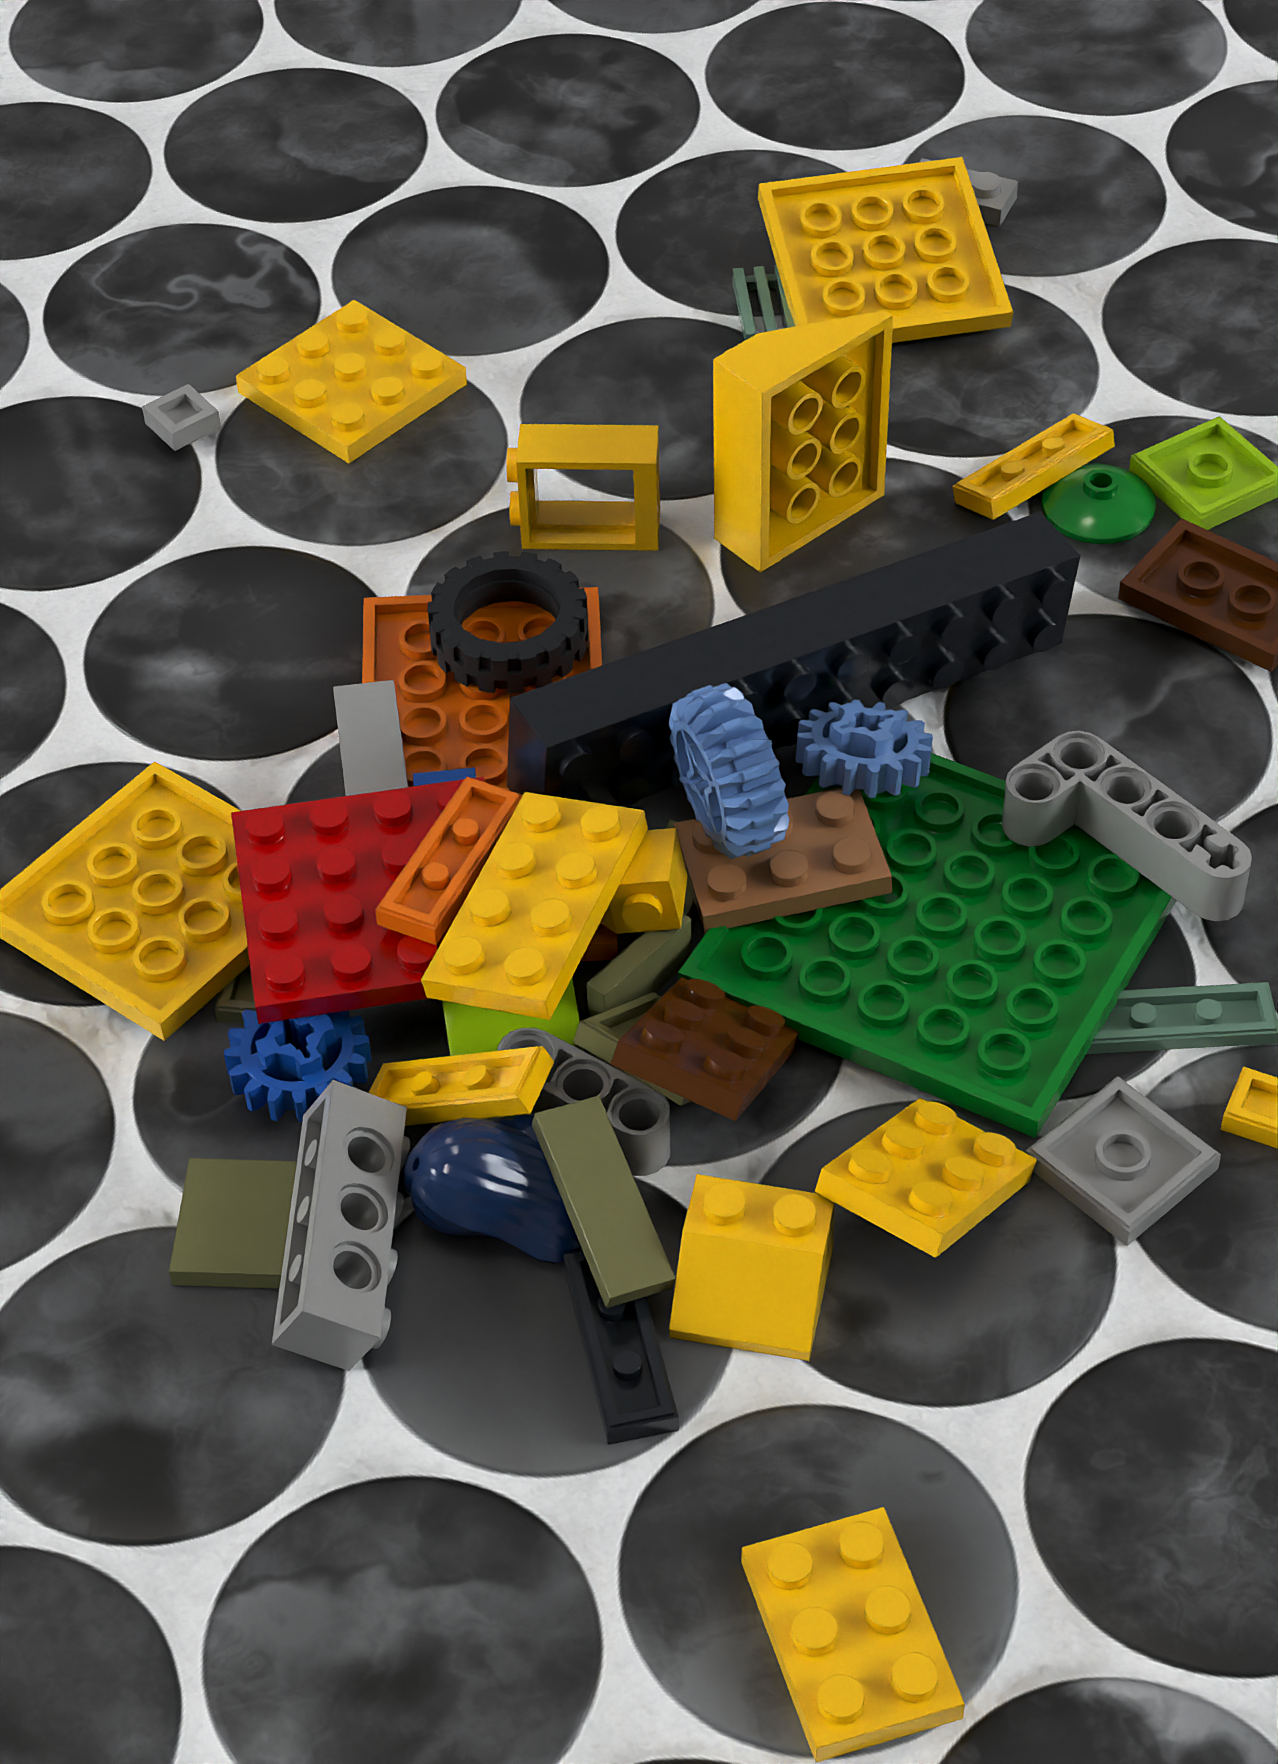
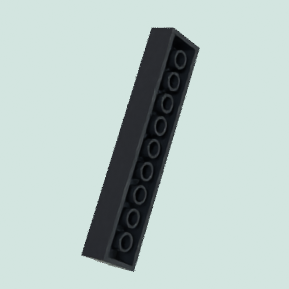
M1037 512L511 697L507 787L510 791L521 795L524 792L621 807L632 805L642 798L669 788L682 786L683 783L679 780V769L673 759L675 755L674 748L669 739L671 734L669 719L672 705L692 691L708 685L714 687L727 683L743 693L744 699L752 704L755 716L762 720L763 730L767 738L772 740L771 747L774 750L796 744L800 720H809V712L812 709L828 713V703L830 702L844 705L852 703V700H860L865 708H873L875 704L882 702L885 703V708H892L902 704L904 701L936 689L947 688L955 682L987 670H996L1006 663L1036 652L1047 651L1053 646L1062 643L1081 555L1041 512Z

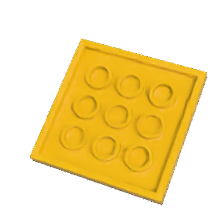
M963 157L759 184L758 201L786 301L795 326L886 310L893 315L892 343L1011 327L1013 309Z
M154 761L0 889V938L165 1041L250 965L231 812L241 810Z

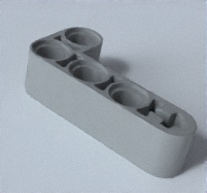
M1084 731L1066 732L1031 754L1008 772L1005 783L1002 828L1010 840L1019 845L1040 846L1050 842L1076 824L1194 914L1206 920L1224 921L1237 916L1243 909L1252 861L1250 849L1236 836L1098 736Z

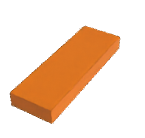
M466 776L375 909L377 925L437 945L459 912L523 795Z

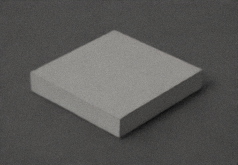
M1118 1076L1026 1150V1154L1037 1159L1033 1170L1036 1175L1126 1246L1217 1171L1221 1158L1220 1153Z

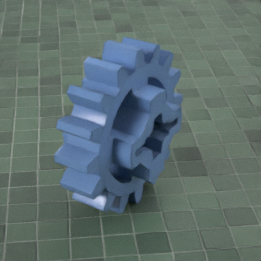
M852 700V703L844 705L830 702L828 703V713L812 709L809 712V720H800L795 761L803 763L802 773L805 776L820 775L819 786L823 788L831 785L835 787L842 786V794L850 795L855 789H864L865 794L869 798H875L876 794L888 791L893 795H899L901 783L916 788L919 786L920 776H928L933 736L930 733H924L925 723L922 720L907 722L908 711L904 709L898 711L893 709L885 710V703L878 702L873 708H865L860 700Z

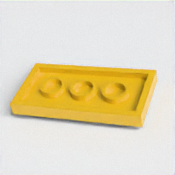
M524 792L421 979L427 998L550 1020L648 830L644 810Z

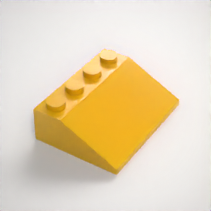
M886 310L757 333L713 359L714 539L760 573L884 496L893 315Z

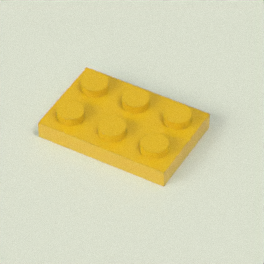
M919 1098L821 1169L815 1192L936 1258L1024 1187L1031 1179L1037 1159L1017 1149L1015 1144L1005 1136L985 1132L958 1118L956 1113L948 1106Z
M884 1507L742 1547L741 1563L816 1763L963 1719L965 1703Z

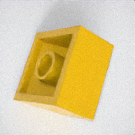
M697 1174L682 1231L669 1338L809 1361L834 1246L835 1202L818 1193Z

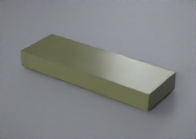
M600 1096L535 1113L532 1127L605 1307H613L672 1289L676 1278Z

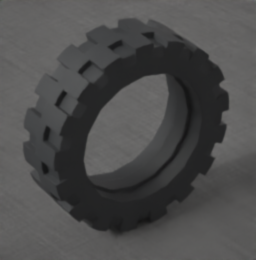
M509 551L494 552L493 558L484 560L480 555L466 560V566L461 569L456 566L450 569L444 575L445 582L443 584L437 582L431 592L432 602H428L427 609L432 653L437 655L438 665L445 673L452 671L455 680L467 687L470 683L479 685L480 691L495 693L496 688L508 689V694L524 692V687L535 685L537 689L551 684V678L557 675L563 678L573 670V661H580L585 654V641H588L589 638L586 592L584 588L579 589V579L572 571L566 573L562 571V564L548 558L544 562L538 560L537 554L522 552L521 556H509ZM511 601L537 605L551 613L556 619L550 627L537 636L523 641L506 643L480 639L464 630L461 626L463 621L476 610L494 603Z

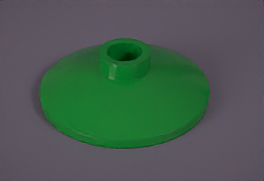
M1085 464L1045 488L1042 494L1041 506L1045 518L1057 531L1065 536L1085 543L1113 544L1132 539L1148 528L1154 518L1156 500L1150 486L1131 471L1107 464Z

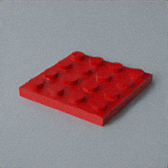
M484 776L473 778L485 782ZM464 779L231 812L258 1024L428 999L421 979L451 924L437 945L377 925L375 909Z

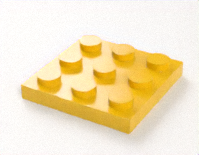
M352 300L237 374L236 382L238 393L350 464L467 385L465 366L356 300Z

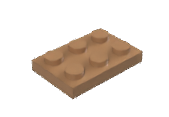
M841 787L787 799L789 803L787 814L790 820L785 839L771 845L770 849L749 857L743 855L730 859L725 854L719 852L714 848L711 837L705 836L700 821H696V819L673 823L677 831L688 875L687 880L704 934L710 928L726 926V929L774 919L775 916L783 917L892 893V875L860 789H855L850 795L842 794Z

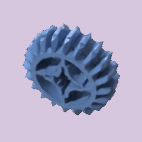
M727 683L714 687L711 685L702 687L673 703L669 719V727L671 729L669 739L675 753L673 759L678 766L679 780L683 783L686 790L687 801L691 803L695 811L696 821H700L705 836L711 837L714 848L730 859H734L743 855L749 857L771 848V845L784 840L790 820L787 814L789 803L784 793L786 784L781 778L778 766L780 762L775 758L771 747L772 740L767 738L763 730L762 720L755 716L752 704L744 699L743 693Z

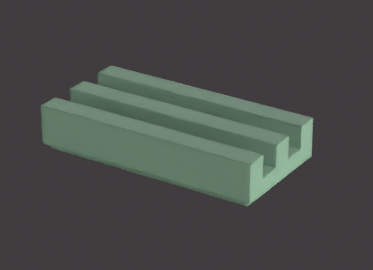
M774 265V274H766L764 266L754 267V273L751 276H745L743 268H733V288L744 341L756 335L748 291L757 290L765 332L777 330L769 289H776L784 328L795 327L777 265Z

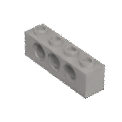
M332 1080L303 1115L272 1338L273 1346L350 1371L371 1348L377 1349L383 1343L391 1322V1311L385 1307L386 1290L395 1272L398 1258L397 1251L391 1248L393 1228L399 1220L404 1204V1195L398 1191L399 1173L405 1164L410 1149V1139L404 1136L407 1107Z

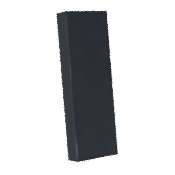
M583 1251L563 1254L564 1270L607 1444L611 1445L679 1431V1416L647 1297L606 1308Z

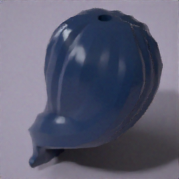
M534 1115L505 1116L496 1120L464 1117L442 1123L429 1130L408 1155L404 1166L405 1192L412 1199V1205L417 1217L434 1230L448 1235H478L495 1238L514 1245L525 1254L540 1262H563V1254L578 1252L582 1249L532 1127Z

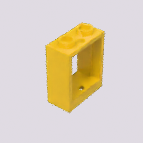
M520 424L518 448L507 449L506 471L507 482H516L518 484V491L510 492L509 514L510 525L520 526L522 549L658 551L660 530L659 425ZM537 469L633 470L634 502L539 500Z

